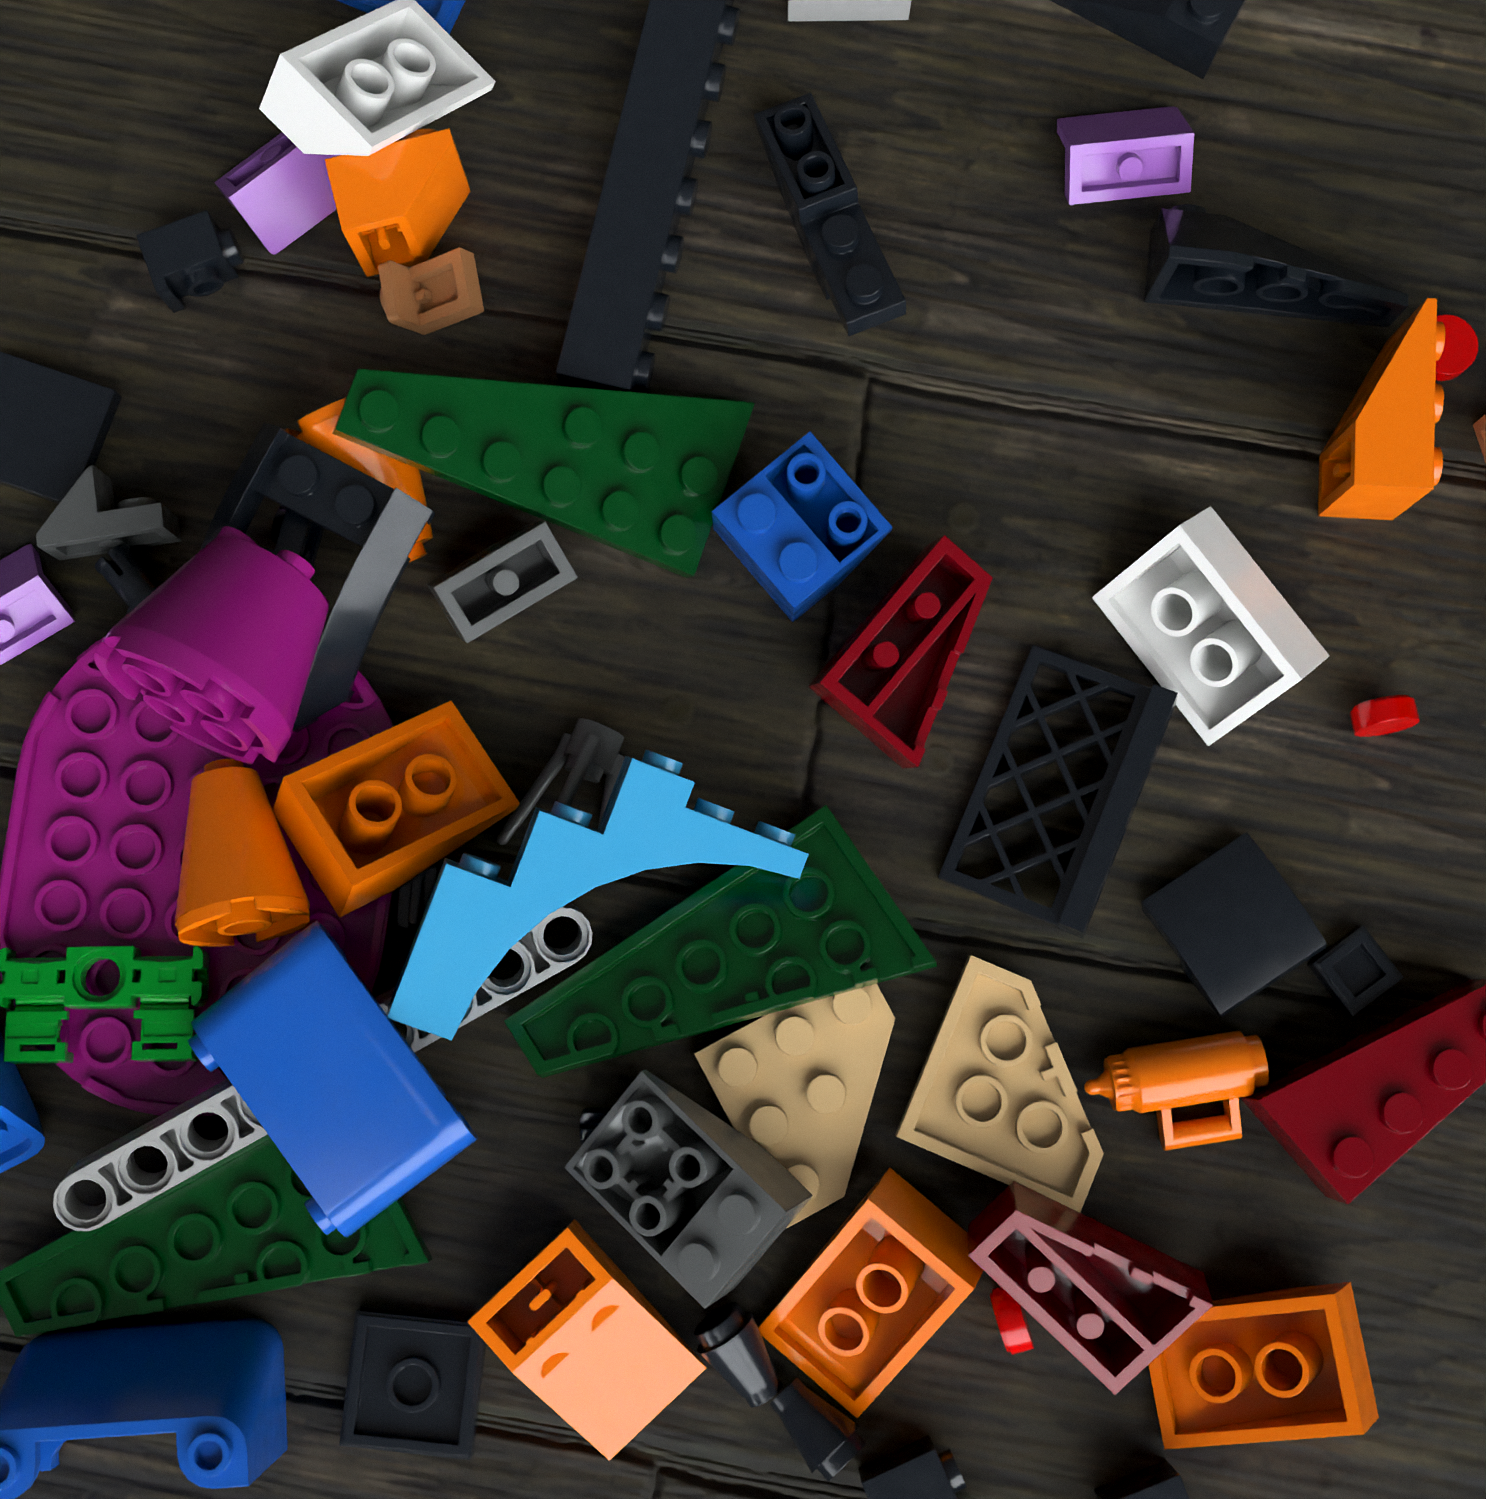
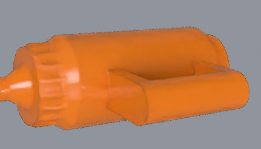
M1232 1031L1127 1048L1122 1054L1111 1055L1105 1058L1103 1064L1104 1072L1098 1078L1088 1080L1084 1085V1089L1089 1095L1100 1094L1109 1098L1114 1111L1134 1110L1138 1113L1156 1111L1162 1149L1167 1151L1241 1139L1242 1125L1239 1098L1252 1096L1254 1088L1266 1087L1269 1082V1070L1266 1053L1259 1036L1256 1034L1244 1036L1241 1031ZM1223 1100L1224 1115L1172 1122L1171 1108Z

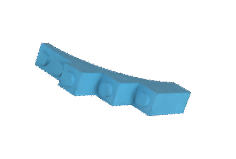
M645 750L642 761L625 756L598 829L589 827L592 814L570 805L555 801L551 812L535 807L508 881L497 877L501 868L500 865L475 855L463 852L459 863L447 858L444 859L388 1005L387 1018L452 1041L475 993L508 950L550 913L595 887L648 869L692 863L752 866L800 879L809 854L791 847L795 834L758 821L754 833L732 825L730 823L735 811L697 798L694 809L687 808L686 804L695 782L679 776L683 763L649 750Z

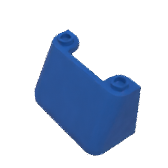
M316 920L291 938L191 1022L197 1034L191 1037L188 1043L198 1059L210 1072L218 1067L222 1069L308 1189L312 1197L305 1201L304 1205L320 1229L328 1235L337 1228L347 1238L478 1140L479 1137L461 1112H458L453 1104L447 1101L445 1098L447 1096L446 1093L430 1075L393 1022L387 1018V1014L366 987L355 968L347 963L346 954L330 932Z
M236 1318L57 1330L34 1338L21 1350L0 1390V1499H16L31 1488L39 1471H50L58 1466L59 1450L67 1440L176 1433L179 1467L186 1478L199 1487L211 1489L250 1486L288 1450L284 1347L281 1335L273 1325L263 1319Z

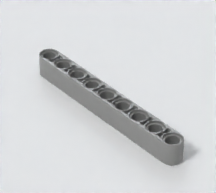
M568 903L550 913L510 948L516 951L522 958L518 973L505 980L496 979L489 975L475 993L458 1028L575 964L587 954L592 944V930L589 921L577 906ZM560 916L574 919L578 925V933L574 942L569 946L553 948L544 942V929L552 919ZM395 987L375 997L385 1013H387ZM406 1025L407 1030L403 1036L414 1053L442 1038ZM226 1079L74 1164L59 1183L54 1193L53 1208L56 1217L64 1226L75 1231H91L100 1228L267 1135V1132L229 1079ZM205 1112L215 1113L226 1121L228 1134L217 1140H207L195 1131L193 1118ZM143 1146H153L161 1150L166 1156L167 1168L157 1173H148L140 1169L134 1159V1150ZM81 1180H92L98 1183L105 1191L106 1202L98 1206H88L81 1203L75 1195L74 1183Z

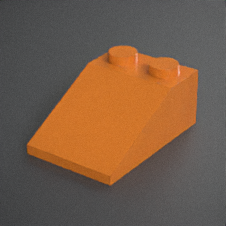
M451 700L284 776L273 812L340 918L396 890L516 810L520 802Z
M889 1167L763 1320L758 1329L761 1336L853 1416L858 1418L975 1289L984 1270L968 1256V1233Z
M1351 1282L1288 1288L1212 1301L1213 1306L1148 1365L1164 1450L1364 1435L1379 1418Z

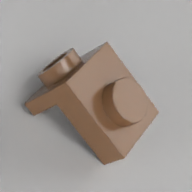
M459 247L410 268L392 260L378 265L381 282L380 302L388 321L392 324L426 335L485 312L474 253Z

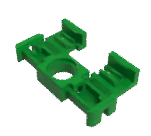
M193 945V956L141 957V950L134 946L67 947L66 957L16 958V951L7 947L0 950V972L2 973L0 1007L13 1010L14 999L16 1003L15 1011L7 1012L4 1062L13 1064L73 1063L74 1053L68 1052V1043L61 1042L60 1039L61 1020H69L70 1012L65 1011V1007L70 1009L139 1008V998L141 1002L140 1010H134L133 1018L142 1019L141 1041H132L131 1060L138 1062L199 1061L188 1043V1040L195 1035L191 1022L196 1018V1010L189 1009L190 997L191 1005L198 1008L203 1007L208 1001L210 968L208 952ZM112 960L120 970L118 986L108 995L100 997L93 995L86 985L88 970L98 961ZM195 971H197V981H196V982H195V980H194ZM61 972L63 973V983H60ZM177 1043V1048H149V1050H144L145 1044ZM23 1045H55V1050L22 1051Z

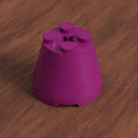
M224 526L216 538L211 540L108 631L94 652V661L103 676L127 699L135 700L138 694L142 693L144 695L143 700L148 706L163 717L173 721L169 728L209 750L237 761L253 764L257 756L263 754L265 758L275 763L291 737L328 615L330 602L310 581L315 573V569L304 558L289 550H280L275 555L257 546L249 536L240 530Z

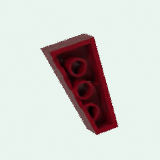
M1471 979L1400 1015L1398 1019L1346 1042L1345 1046L1289 1071L1288 1075L1268 1084L1266 1087L1254 1089L1252 1096L1240 1097V1099L1325 1197L1349 1204L1486 1082V979Z

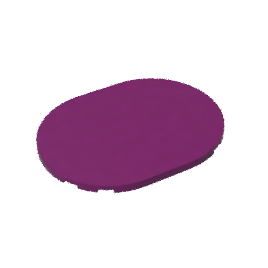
M104 637L76 658L77 662L60 679L53 691H48L30 723L22 745L0 872V950L6 947L16 951V958L66 957L67 947L134 946L141 950V957L193 956V945L184 944L179 941L178 931L175 927L191 782L196 775L204 772L203 767L207 763L231 758L209 750L170 729L169 726L173 721L163 717L148 706L143 700L144 695L142 693H139L135 700L127 699L103 676L94 661V652ZM359 670L352 690L355 692L349 703L343 702L317 717L320 720L297 733L292 732L290 739L275 763L265 758L263 754H259L253 764L243 762L244 767L252 768L258 772L272 809L284 776L394 727L381 699ZM277 820L310 902V922L307 926L291 934L271 940L257 942L256 934L252 933L234 936L235 945L198 946L208 952L210 957L209 994L207 1003L199 1008L191 1005L190 997L189 1009L196 1010V1017L199 1016L291 938L316 920L330 932L346 954L347 963L355 968L373 995L385 956L394 891L339 918ZM107 959L93 964L86 976V985L90 993L100 997L114 991L120 980L118 966L114 961ZM195 971L194 975L195 982L197 981V971ZM62 972L60 973V983H63ZM140 998L139 1008L70 1009L65 1007V1011H69L70 1016L69 1020H61L60 1039L61 1042L68 1043V1052L74 1053L73 1063L55 1064L68 1076L80 1083L82 1088L110 1103L134 1111L160 1116L228 1079L220 1067L210 1072L200 1060L138 1062L131 1060L132 1041H141L142 1019L133 1018L134 1010H140ZM177 1043L145 1044L144 1050H149V1048H177ZM35 1045L39 1050H55V1045ZM205 1112L197 1115L196 1117L213 1116L217 1114Z

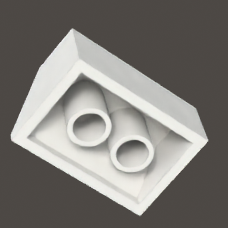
M395 0L281 53L259 109L304 154L369 156L491 91L496 81L415 0Z
M1211 506L1176 527L1092 597L1161 687L1178 693L1176 706L1208 746L1301 681L1329 657L1326 650Z

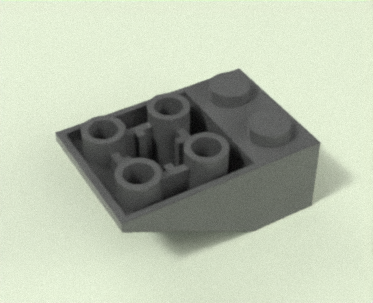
M646 1069L639 1073L564 1167L704 1309L736 1288L813 1196L765 1148Z

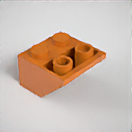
M430 128L418 129L403 137L402 140L393 142L369 156L340 155L325 159L342 232L366 277L378 275V265L388 260L406 267L427 261L471 192L450 128L440 131Z

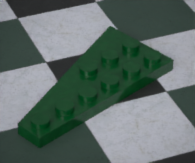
M358 369L353 377L332 434L689 578L695 575L713 524L712 511L720 504L755 403Z
M825 805L787 831L795 834L791 847L809 854L800 879L752 866L736 865L504 1020L536 1074L544 1078L937 967V962L832 812Z
M267 1134L102 1227L91 1231L74 1230L0 1270V1305L15 1336L19 1337L96 1323L101 1320L158 1312L167 1308L189 1304H202L302 1286L306 1283L344 1276L346 1278L368 1274L372 1271L399 1266L429 1263L433 1258L402 1197L349 1237H344L337 1228L326 1235L304 1205V1202L311 1198L312 1195Z

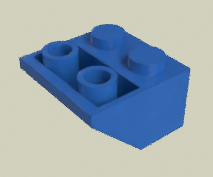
M808 432L712 511L713 530L792 622L836 588L893 528L811 432Z

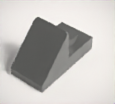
M94 465L89 466L82 473L36 533L37 547L59 561L105 554L123 543H127L131 549L182 542L179 517L161 502L157 503L153 498L138 497L120 501L118 509H115L111 479Z

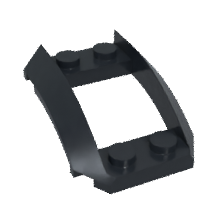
M264 422L221 500L201 549L216 538L224 526L233 527L246 534L264 497L362 548L341 589L319 642L292 732L297 733L320 720L317 717L345 701L349 703L355 692L352 690L360 664L382 613L410 561L408 555L425 524L430 525L436 513L395 487L393 489L297 439L281 427Z

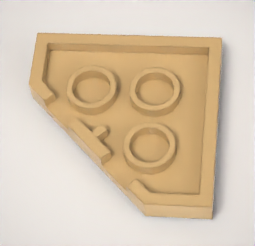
M969 955L895 1136L1010 1185L1015 1181L1081 1213L1104 1153L1094 1129L1091 1128L1076 1093L1078 1091L1058 1043L1055 1042L1041 1010V1003L1032 981Z
M877 984L764 1015L694 1053L733 1128L765 1148L813 1194L811 1199L786 1228L845 1196L895 1022V1016Z

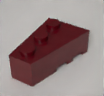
M945 535L929 543L808 687L902 769L918 768L926 749L923 747L936 714L943 706L948 693L946 691L958 658L965 650L993 577Z
M1015 1181L968 1224V1256L1114 1395L1213 1306L1204 1272Z

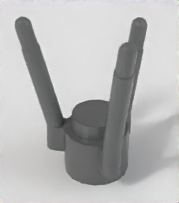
M578 718L572 735L563 733L556 752L497 835V843L499 845H506L564 764V769L570 772L557 801L570 806L583 779L599 783L603 773L606 774L598 821L599 826L625 758L618 754L624 737L615 730L600 723Z

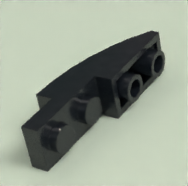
M811 92L754 114L755 124L767 158L808 261L826 300L831 299L848 337L906 315V300L858 203L857 186Z

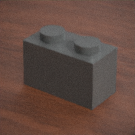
M533 520L426 584L458 637L464 642L469 643L578 577L546 522Z

